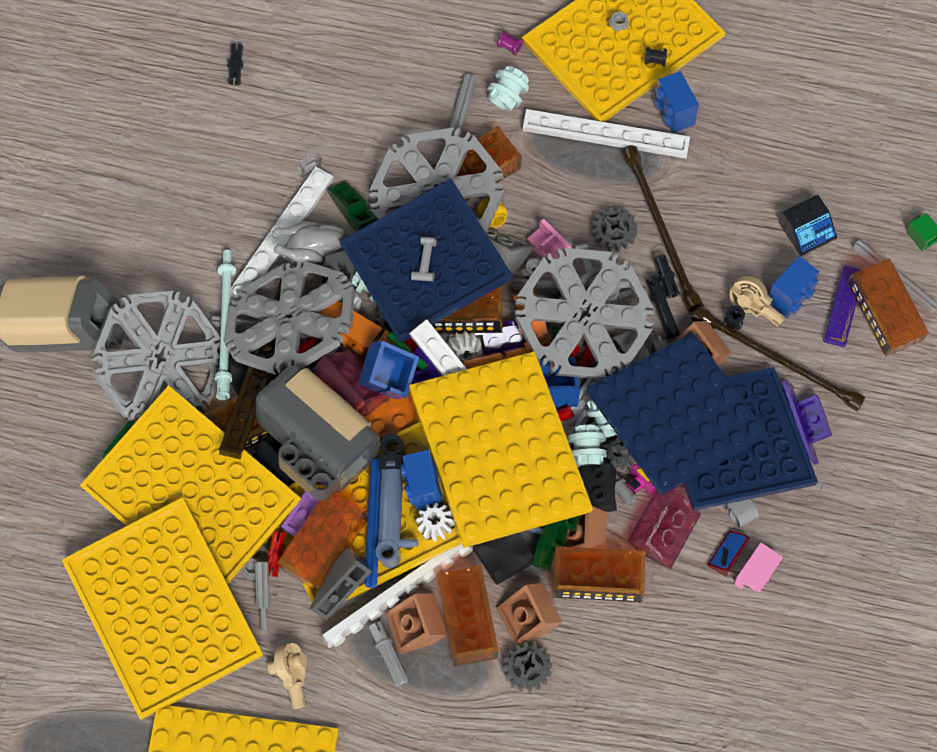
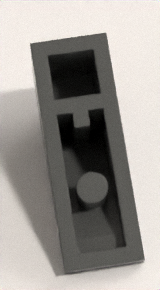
M347 547L332 564L310 609L327 621L372 572L364 558Z

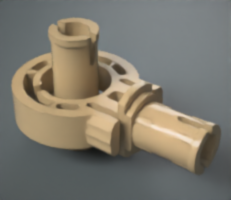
M743 276L737 279L731 287L729 293L731 303L744 309L745 313H752L756 318L759 315H763L776 328L786 318L771 306L773 299L767 295V289L759 279L752 276Z
M296 643L279 646L275 651L274 660L269 661L267 665L269 673L271 675L278 674L284 688L289 690L292 710L307 707L302 687L306 684L305 674L308 662L301 647Z

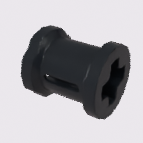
M647 46L645 65L654 63L665 67L667 48L657 50Z
M736 305L730 306L726 311L725 326L727 325L735 331L741 329L745 318L744 309Z

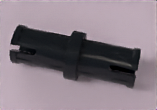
M236 43L230 45V60H228L227 64L229 68L228 83L230 85H233L234 78L236 80L235 85L241 84V69L244 67V62L242 61L243 45L239 43L237 51Z
M666 255L655 257L653 261L658 270L659 281L662 282L668 299L680 295L674 279V271H671Z

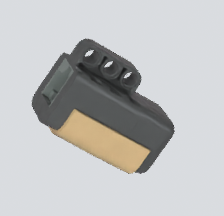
M84 276L8 279L4 284L0 285V341L11 351L17 353L93 350L108 308H111V305L115 303L120 308V303L97 279H87ZM119 324L111 326L105 342L106 350L121 348L125 331Z
M296 365L287 367L275 380H272L263 388L256 397V421L283 445L278 453V466L316 500H325L335 491L337 493L342 492L370 466L371 460L376 459L378 455L380 436L371 429V423L308 368L302 369ZM285 456H291V457H293V459H292V460H286V459H284V457H285ZM307 470L309 474L304 475L300 471ZM321 484L326 486V488L319 489L316 486Z

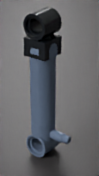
M391 433L384 436L381 440V449L384 455H380L379 466L381 485L376 555L382 566L386 568H394L400 563V548L418 546L417 539H400L403 488L401 464H404L403 456H405L406 449L400 436ZM391 445H398L396 450H388ZM389 550L394 551L391 557H383L385 552Z

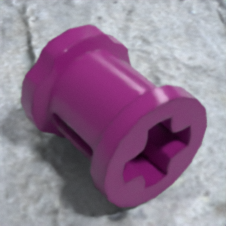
M505 30L497 42V47H503L511 51L515 56L523 45L522 38L517 39L509 35Z

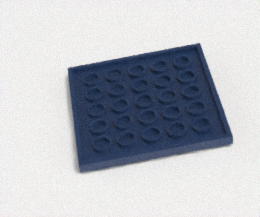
M452 179L447 180L340 241L343 250L346 252L399 343L411 338L409 333L427 319L431 325H434L514 279ZM421 237H431L437 240L436 247L432 246L428 272L435 274L434 281L411 279L412 271L419 272L424 247L421 244Z
M694 332L593 384L586 390L589 397L661 496L766 439L769 435Z
M775 367L726 376L769 435L766 439L684 483L683 485L692 510L696 511L815 486L818 483L817 477Z

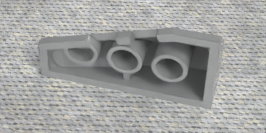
M488 229L486 234L511 273L516 272L532 252L534 246L511 235L509 238L497 235V230Z

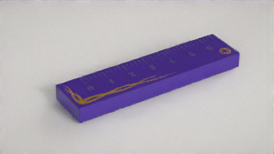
M844 265L824 340L825 343L845 348L857 303L848 283L853 277L860 290L864 270Z

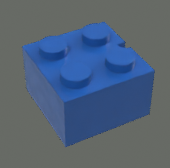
M679 71L658 79L654 104L656 109L662 112L665 126L669 127L672 133L695 125L699 104L682 72Z
M799 256L772 284L771 294L769 295L773 299L771 306L786 318L792 313L796 314L801 309L802 302L805 299L809 300L816 292L814 288L819 282L817 278L820 271Z
M384 341L372 342L369 345L357 384L373 391L379 390L378 393L394 400L407 398L408 388L412 383L419 356Z
M568 357L569 364L576 366L575 357ZM541 358L539 364L555 407H564L567 404L570 407H578L580 394L578 377L556 376L560 371V367L553 373V376H550L551 362H547L542 367L541 363L544 358Z
M425 450L403 456L404 464H401V471L407 484L405 485V490L411 506L415 505L418 512L420 510H427L426 504H429L431 508L434 507L435 502L439 504V507L443 506L440 486H437V483H439L438 475L430 451Z

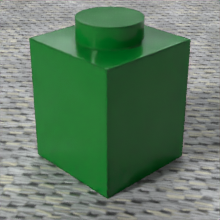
M928 213L921 217L918 215L909 222L907 234L921 251L937 243V224Z

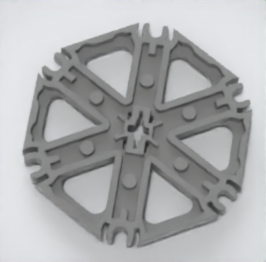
M454 127L408 134L406 136L411 142L408 143L407 139L402 137L403 147L399 148L395 143L392 144L396 153L391 151L389 147L369 190L371 192L369 194L370 198H377L378 201L370 204V206L374 209L372 212L379 220L387 215L388 210L398 209L447 180L452 179L464 199L490 196L488 206L482 218L478 220L487 233L505 194L504 184H496L497 180L504 179L503 172L474 135L471 139L470 132H467L464 138L459 137L461 130L459 128L455 130ZM444 139L446 146L434 170L418 150V144L422 141ZM468 150L476 151L487 166L483 173L456 177ZM399 161L416 183L386 187L384 179L391 164Z
M563 247L562 250L558 249L556 251L558 259L552 258L550 253L547 254L546 259L545 256L516 297L519 299L516 300L515 304L522 305L524 310L515 311V320L531 351H535L538 362L542 357H545L541 366L544 367L547 362L553 364L552 374L560 367V371L556 376L603 380L613 375L611 368H616L620 371L623 367L629 366L653 330L647 329L652 328L654 323L647 322L645 317H652L654 315L652 311L654 307L631 264L626 271L624 270L628 261L625 260L622 265L616 264L617 254L609 260L613 252ZM576 258L598 260L602 264V269L587 291L573 267L572 262ZM543 273H551L564 300L534 296L533 288ZM622 279L630 282L639 299V303L636 306L605 304V302ZM589 305H591V307L588 310V315L590 317L585 316V318H583L579 322V319L581 318L582 314L579 310L584 311L585 309H587ZM532 321L565 323L553 342L547 347L539 343L531 327ZM605 327L633 329L637 331L638 335L629 350L622 354L617 351ZM582 336L598 364L594 368L572 366L568 362V357Z
M298 261L295 268H292L290 263H287L286 267L282 264L241 289L242 292L237 293L239 301H231L233 306L229 305L225 345L236 362L275 375L276 369L280 374L285 367L291 365L304 368L339 347L340 343L344 342L340 334H350L349 328L352 329L355 289L343 272L304 261L303 266ZM308 273L328 277V281L304 296L305 277ZM273 279H282L280 301L256 294L258 288L267 285ZM343 298L342 314L340 317L330 318L317 314ZM240 314L263 320L242 333L235 332L237 316ZM300 333L323 340L302 354L298 353ZM276 338L275 353L271 358L265 359L250 354Z
M174 291L126 295L119 299L122 303V309L115 303L111 305V308H108L91 353V355H100L91 359V362H99L100 368L92 371L95 374L102 372L103 375H96L94 378L123 417H128L129 421L134 419L135 414L140 418L157 399L162 383L166 388L169 385L192 406L198 407L201 412L206 411L207 407L211 404L217 387L215 374L220 370V362L217 361L220 360V355L217 353L220 343L215 344L214 341H220V336L193 299L190 300V297L187 296L183 299V302L179 301L180 292H176L173 295ZM151 302L163 304L164 312L156 333L137 309L139 304ZM190 316L204 333L205 339L203 342L177 345L186 317ZM119 324L137 349L108 352L105 348V342L111 326ZM161 352L163 361L157 364L155 355ZM207 365L209 367L210 374L203 392L199 393L181 367ZM141 372L131 400L124 401L111 385V376L114 374Z

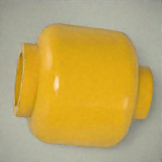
M490 197L482 199L477 207V214L480 219L488 206ZM500 202L490 228L500 227L506 221L508 211L502 202Z

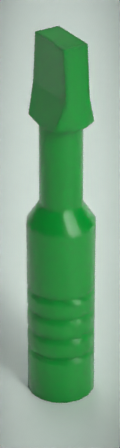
M393 332L386 337L394 346L414 354L404 342L399 343ZM419 358L417 366L424 370L427 364Z

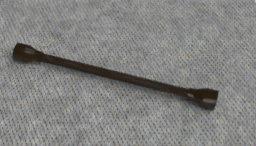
M636 146L628 147L622 152L623 158L638 180L682 286L686 309L688 312H694L699 305L703 307L702 300L689 283L684 268L681 265L679 256L643 174L639 150Z
M700 305L691 318L693 322L708 321L713 329L720 330V332L727 334V336L735 340L737 339V341L742 344L744 343V345L749 346V348L751 347V349L758 351V353L761 352L764 356L766 355L771 360L773 359L778 364L780 363V365L788 369L790 368V370L795 371L800 376L802 375L807 380H812V382L817 385L819 384V386L824 387L829 392H834L849 408L857 412L866 396L856 391L836 387V385L831 382L829 383V381L824 380V378L822 379V377L819 378V376L809 370L807 371L802 366L800 367L795 362H790V360L785 359L780 354L778 355L773 350H768V348L763 345L761 346V344L756 343L751 338L749 339V337L742 335V333L734 329L732 330L727 325L725 326V324L720 323L709 310Z

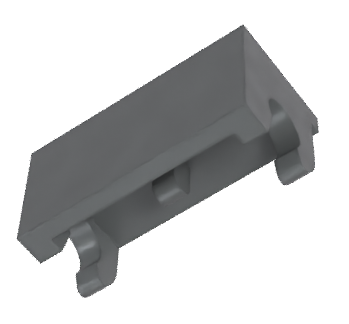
M341 251L327 255L323 267L343 272L347 276L348 281L352 282L355 268L346 252ZM321 276V282L325 284L328 281V277Z

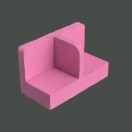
M544 219L540 221L539 229L527 238V243L533 245V249L542 258L545 256V259L549 253L552 258L558 259L556 253L558 249L562 250L563 247L572 248Z
M760 543L737 576L734 585L741 589L747 585L756 592H760L771 579L773 572L783 557Z

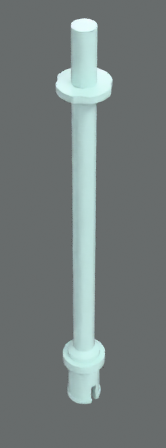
M230 250L223 251V264L218 266L217 270L218 274L222 276L220 370L215 374V381L217 382L216 398L219 400L230 398V383L232 382V374L228 372L229 351L225 345L230 305L231 276L236 274V267L231 265L232 252Z

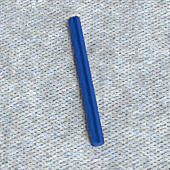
M372 459L370 462L365 561L372 572L364 580V585L367 588L377 587L378 557L376 555V547L378 545L380 459Z

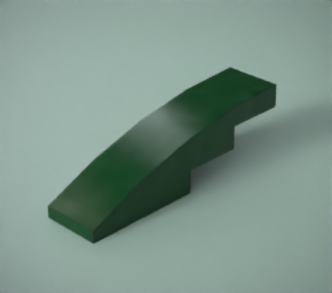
M346 181L327 188L330 197L355 232L378 220L367 208L366 200Z
M579 516L545 525L534 554L533 566L542 571L550 572L555 551H563L568 530L576 531Z

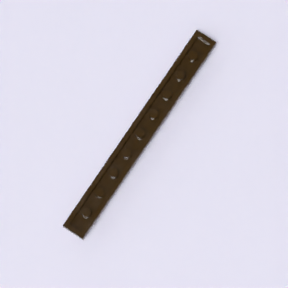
M280 279L273 300L280 301L282 279ZM276 338L256 349L253 355L265 359L271 358L275 353ZM249 366L220 445L219 455L241 460L256 418V397L267 386L271 373Z

